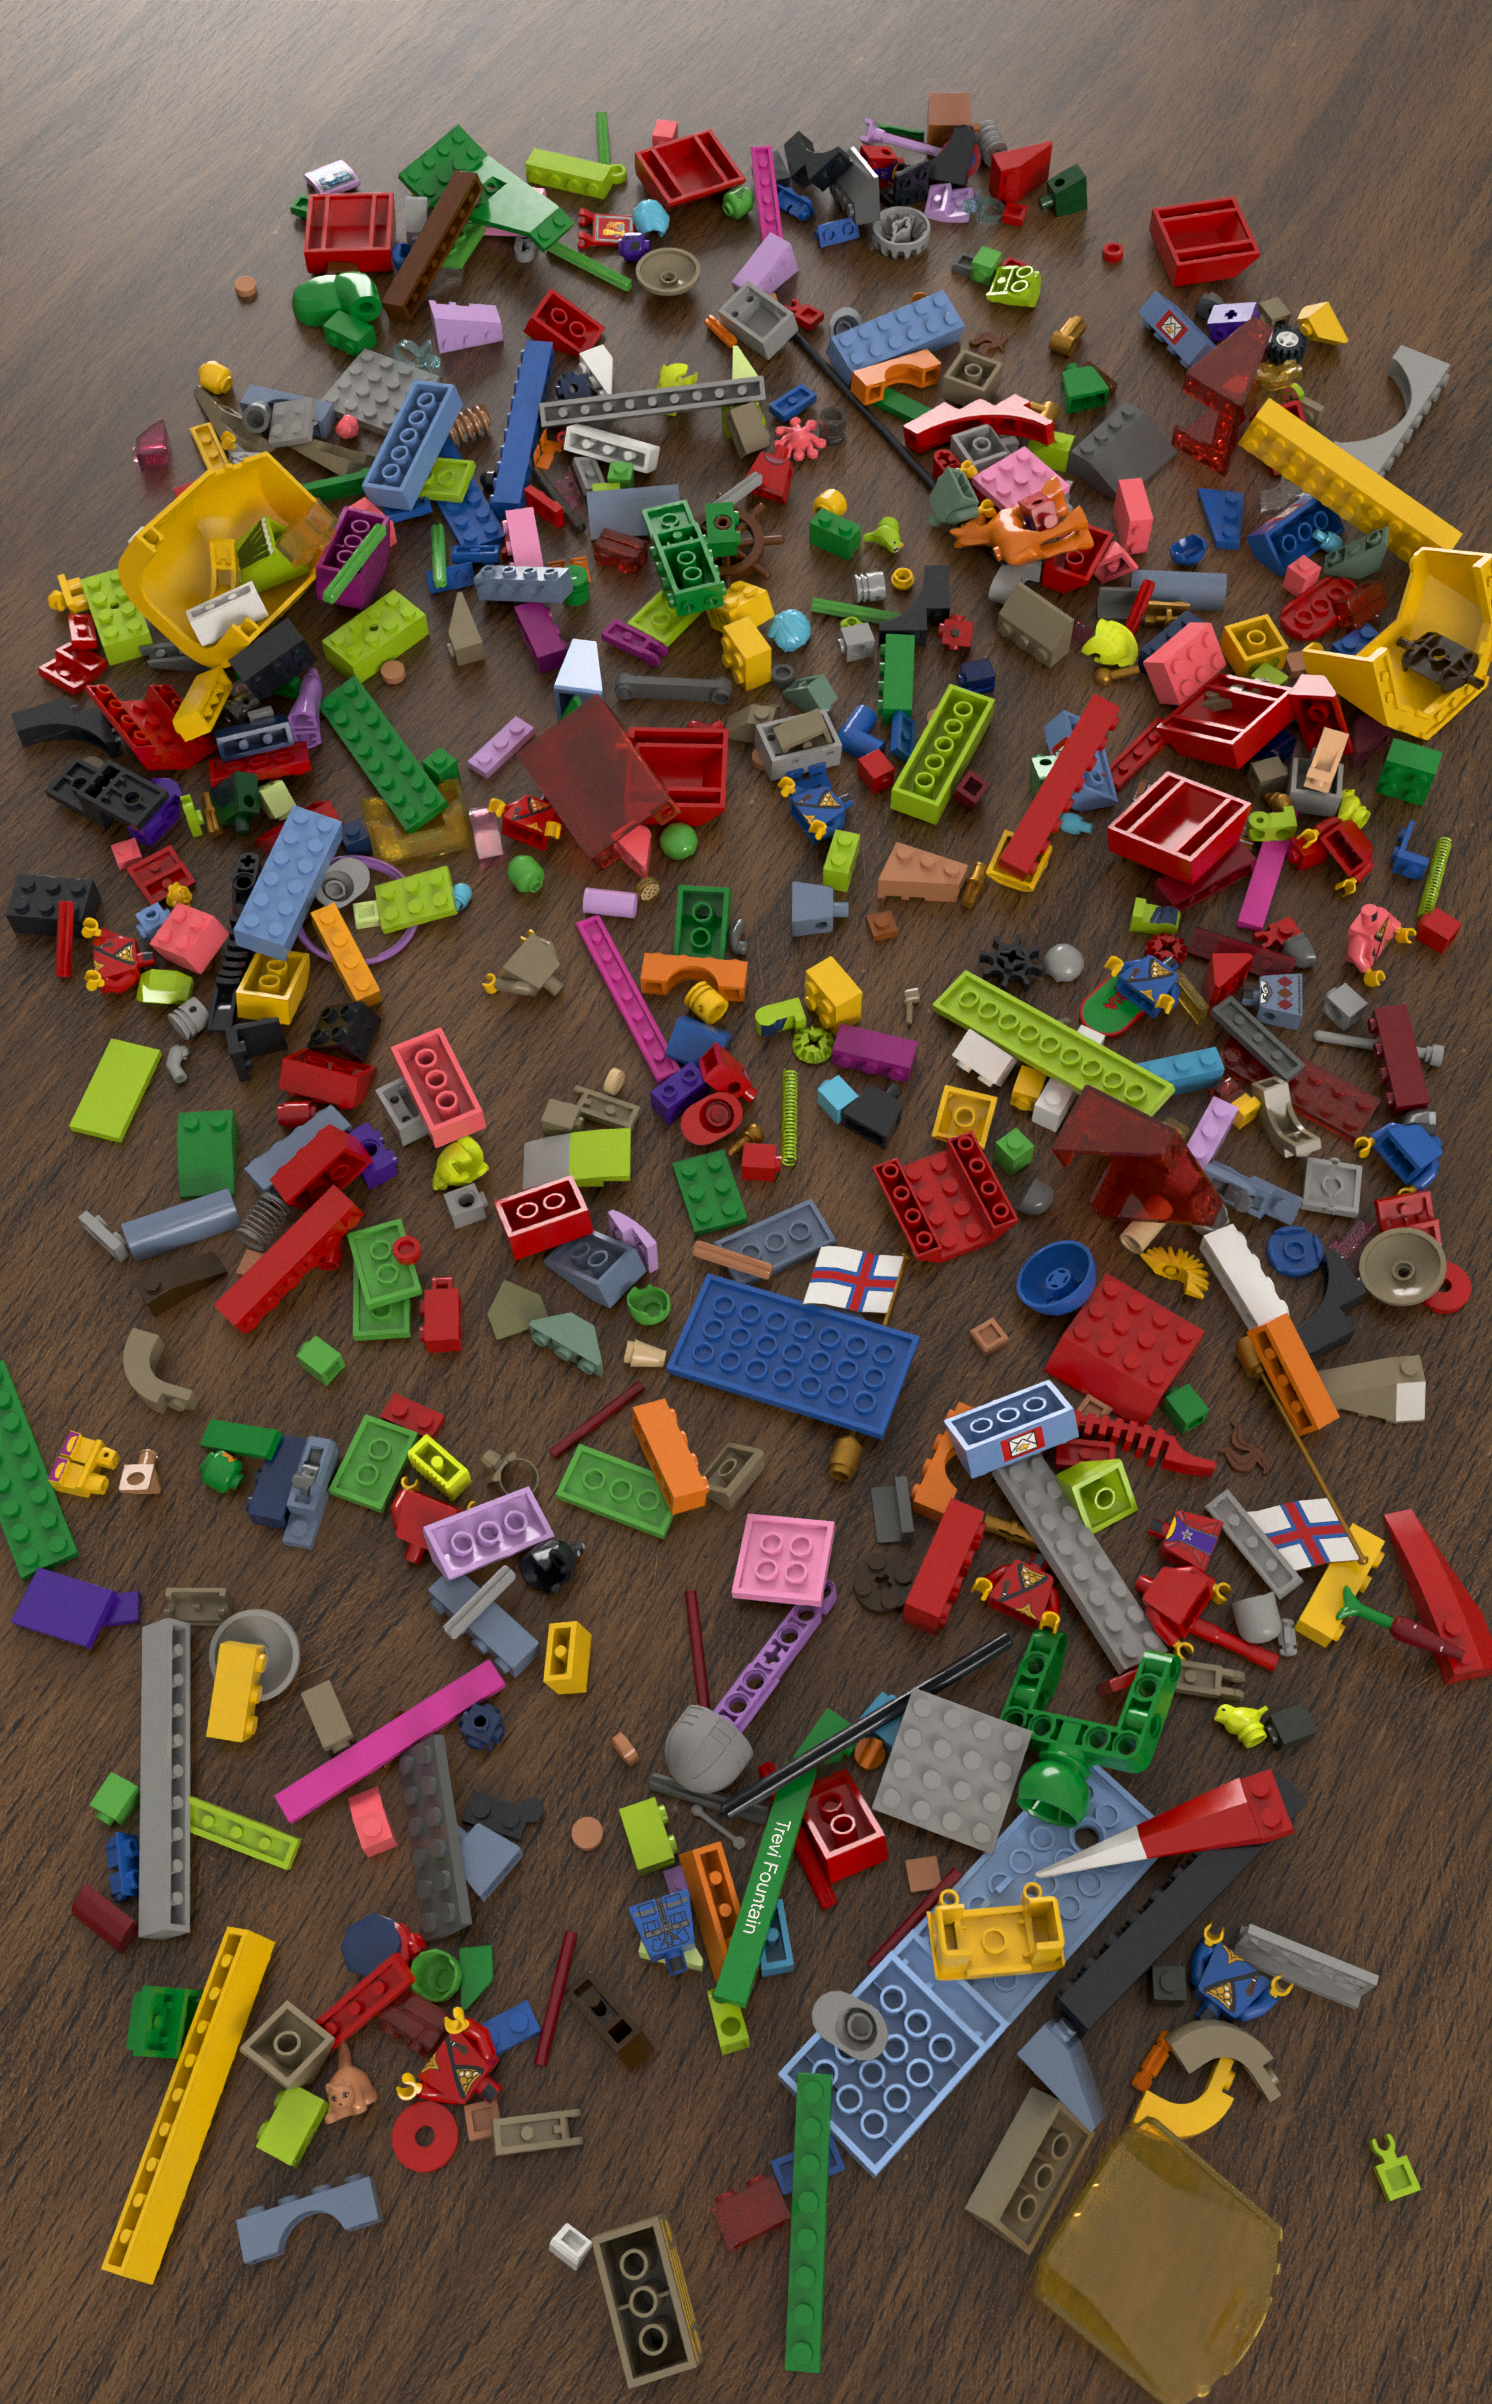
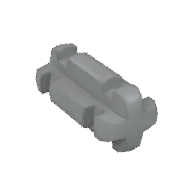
M1283 1618L1281 1619V1631L1277 1636L1278 1646L1282 1648L1279 1649V1654L1289 1657L1297 1654V1649H1294V1646L1297 1645L1295 1628H1292L1294 1621Z

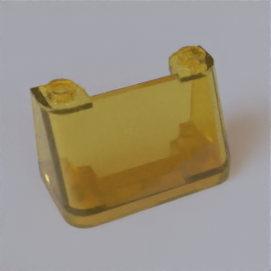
M458 777L444 780L437 786L450 806L411 834L407 833L392 811L389 812L385 800L380 797L361 799L375 858L395 866L468 848L473 843L474 835L466 800Z

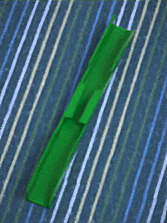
M876 123L879 129L885 130V133L906 135V137L919 139L924 138L925 130Z

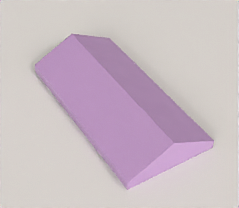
M529 1486L427 1525L422 1529L432 1561L447 1581L552 1540L555 1537Z

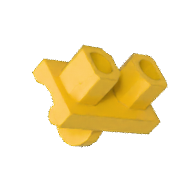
M64 574L57 575L62 592L58 590L52 591L47 599L49 606L58 611H64L68 606L70 614H78V612L89 610L90 607L80 578L66 580Z

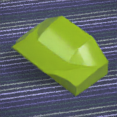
M151 969L141 974L136 997L138 1001L145 1003L183 1004L191 998L194 981L192 977L178 971Z

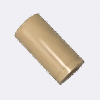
M1153 1196L1120 1235L1119 1238L1123 1246L1135 1254H1141L1174 1215L1172 1206L1163 1198Z

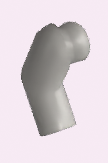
M184 1045L171 1047L166 1061V1068L175 1083H182L187 1079V1075L180 1065L181 1060L187 1059V1055H189V1051Z

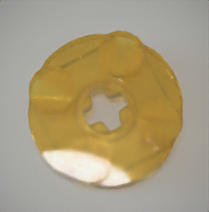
M1295 359L1287 360L1282 365L1277 366L1273 364L1264 365L1261 367V373L1256 377L1258 388L1262 389V386H1266L1267 390H1278L1293 385L1292 380L1298 378L1299 382L1303 378L1302 367L1297 365V360Z

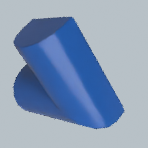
M857 706L837 733L842 743V751L856 758H861L877 749H880L882 753L886 750V742L869 735L877 723V716L868 706Z

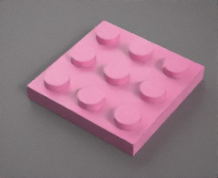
M1025 446L972 477V485L1000 510L1019 505V500L1041 491L1046 481L1054 475L1059 479L1064 495L1069 493L1070 485Z
M748 1514L732 1587L733 1598L822 1607L836 1529L835 1522Z

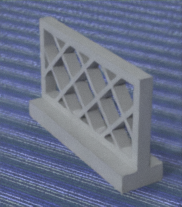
M1249 1924L1248 1927L1241 1926L1239 1928L1232 1952L1254 1969L1274 1977L1279 1973H1284L1280 1978L1281 1980L1293 1983L1298 1987L1354 2010L1359 2007L1361 1996L1374 1988L1379 1978L1376 1974L1253 1924Z

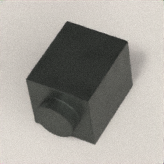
M1304 1703L1272 1714L1264 1723L1266 1726L1264 1729L1267 1734L1266 1738L1271 1745H1275L1278 1752L1310 1741L1318 1732Z
M1152 1965L1147 1971L1148 2006L1181 2007L1187 2001L1185 1966Z

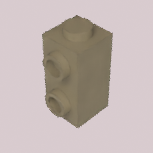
M330 1680L301 1693L318 1737L328 1756L332 1754L339 1755L350 1748L351 1745L357 1743Z

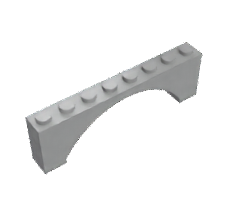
M1401 345L1392 357L1387 376L1395 381L1403 395L1406 405V416L1394 428L1379 436L1355 442L1340 443L1335 441L1334 444L1384 478L1385 470L1390 471L1394 463V457L1400 456L1404 448L1403 443L1410 441L1414 428L1418 429L1423 419L1422 415L1428 414L1432 401L1435 402L1439 397L1441 387H1446L1450 379V375L1447 374L1450 364Z

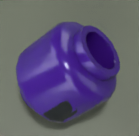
M628 232L619 239V254L626 262H639L651 250L650 240H646L642 232Z

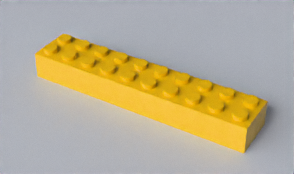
M1270 398L1254 417L1238 443L1247 452L1256 456L1284 478L1290 480L1304 492L1310 494L1366 535L1388 526L1389 538L1387 549L1408 564L1414 553L1421 547L1452 550L1463 534Z

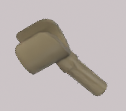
M918 988L907 989L904 993L903 1001L906 1005L907 1025L912 1024V1004L920 1002Z

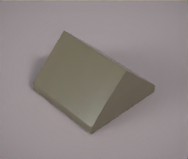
M728 1442L702 1474V1476L707 1478L709 1484V1493L706 1496L730 1512L764 1470V1452L758 1448Z
M287 2000L239 2049L241 2053L284 2088L291 2090L314 2082L335 2042V2038Z

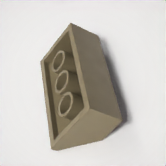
M1031 2087L964 2209L984 2226L1030 2256L1095 2132H1090L1062 2101Z

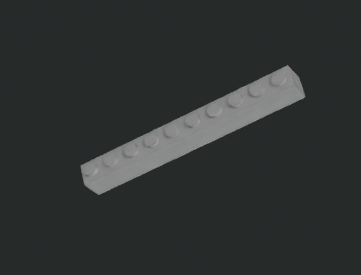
M755 376L539 403L542 427L550 429L577 423L583 425L725 406H738L753 401L755 403L766 402L764 377Z
M165 1618L142 1627L138 1937L165 1940L190 1933V1804L188 1797H190L191 1623L172 1618Z

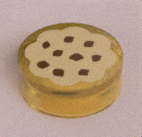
M646 877L636 885L635 893H637L641 901H649L658 895L661 885L655 877Z

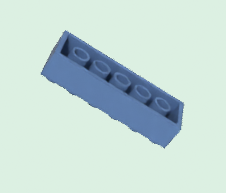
M941 290L831 337L826 354L840 377L851 388L853 371L928 349L931 353L958 342L965 324L944 290Z
M414 380L362 484L368 500L373 505L412 510L463 406L455 385Z
M293 805L235 925L234 935L237 946L284 962L286 961L342 841V821Z

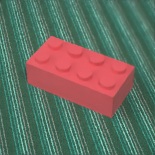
M441 1027L390 1047L397 1070L435 1149L486 1128L483 1111Z

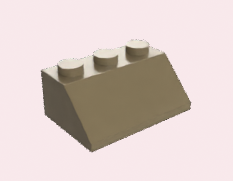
M1018 582L998 614L997 631L1014 642L1020 649L1031 654L1037 661L1051 668L1069 653L1074 619L1023 583Z

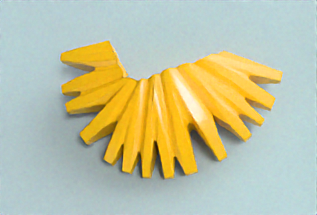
M1153 1247L1152 1250H1146L1147 1254H1140L1155 1274L1162 1275L1170 1280L1181 1281L1184 1283L1183 1290L1185 1294L1199 1299L1204 1298L1201 1291L1208 1290L1209 1282L1204 1279L1208 1277V1272L1201 1270L1204 1265L1199 1263V1259L1193 1260L1195 1255L1187 1258L1189 1252L1183 1253V1249L1179 1248L1175 1256L1172 1247H1168L1167 1253L1162 1247H1158V1249Z

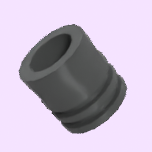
M255 401L243 411L242 423L248 431L261 433L271 425L273 411L267 403Z

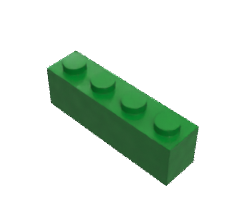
M886 634V644H881L880 658L885 659V662H880L879 677H884V681H879L878 695L883 696V700L878 699L877 714H882V725H892L893 713L899 710L910 718L912 716L915 635Z

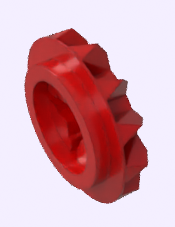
M1163 931L1160 935L1154 934L1147 941L1145 951L1147 956H1154L1161 962L1168 956H1171L1181 965L1186 959L1188 947L1185 946L1183 938L1179 939L1175 933L1169 935ZM1163 945L1166 948L1172 947L1171 952L1168 950L1162 951Z

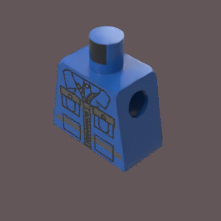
M688 1889L628 1907L631 1919L650 1960L655 1962L665 1958L669 1975H676L687 1971L688 1967L683 1952L695 1948Z

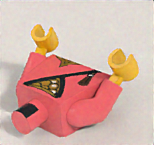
M1373 904L1364 905L1360 914L1351 924L1348 930L1346 961L1353 963L1360 973H1365L1364 983L1370 987L1380 986L1378 981L1385 980L1383 971H1372L1371 967L1393 938V933L1396 932L1395 939L1398 943H1412L1408 936H1416L1414 928H1402L1401 923L1385 908L1376 907Z

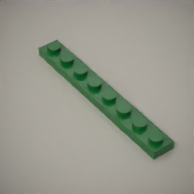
M798 2072L785 2351V2370L819 2374L822 2366L833 2074Z

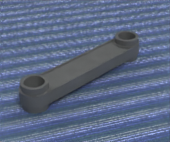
M621 673L617 676L614 690L616 697L621 700L646 698L710 701L718 705H725L730 702L733 687L731 681L724 677L710 680L633 676L630 673Z

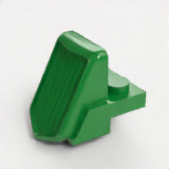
M143 1985L142 1992H136L132 2002L126 2042L128 2050H133L132 2056L179 2059L204 1990Z

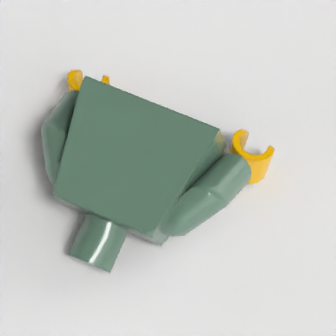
M965 460L961 464L960 469L947 467L943 474L939 476L934 489L929 495V502L934 512L930 515L928 521L934 527L938 528L943 522L955 526L966 520L977 518L982 513L987 518H992L997 514L996 510L992 508L995 505L989 499H985L980 507H977L979 501L968 478L971 479L977 475L978 471L971 461Z

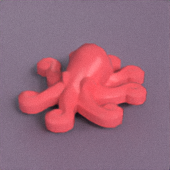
M794 417L789 421L790 427L779 426L775 429V435L782 438L773 442V448L775 449L777 444L783 446L787 444L786 447L789 449L786 458H790L793 452V459L801 461L804 459V453L807 452L808 458L815 459L818 457V450L813 448V444L819 449L826 447L825 439H819L816 435L810 433L811 430L817 428L815 420H808L805 427L802 428L800 426V418Z

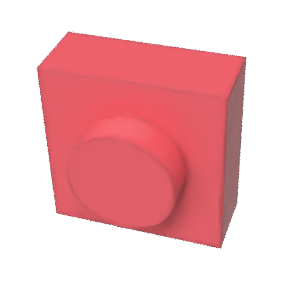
M135 838L111 845L120 870L143 859Z

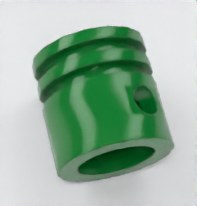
M579 565L565 567L569 568L574 590L564 602L572 606L586 603L590 597L586 569Z

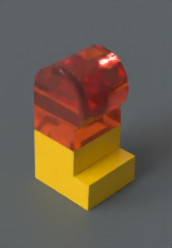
M1224 1077L1208 1089L1211 1100L1215 1096L1239 1107L1233 1122L1239 1130L1257 1117L1262 1103L1255 1096L1251 1098L1231 1077Z

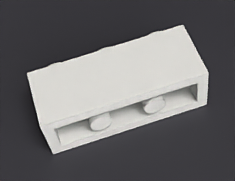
M252 581L185 611L202 646L216 643L224 636L233 623L236 626L241 625L249 617L257 624L269 616Z

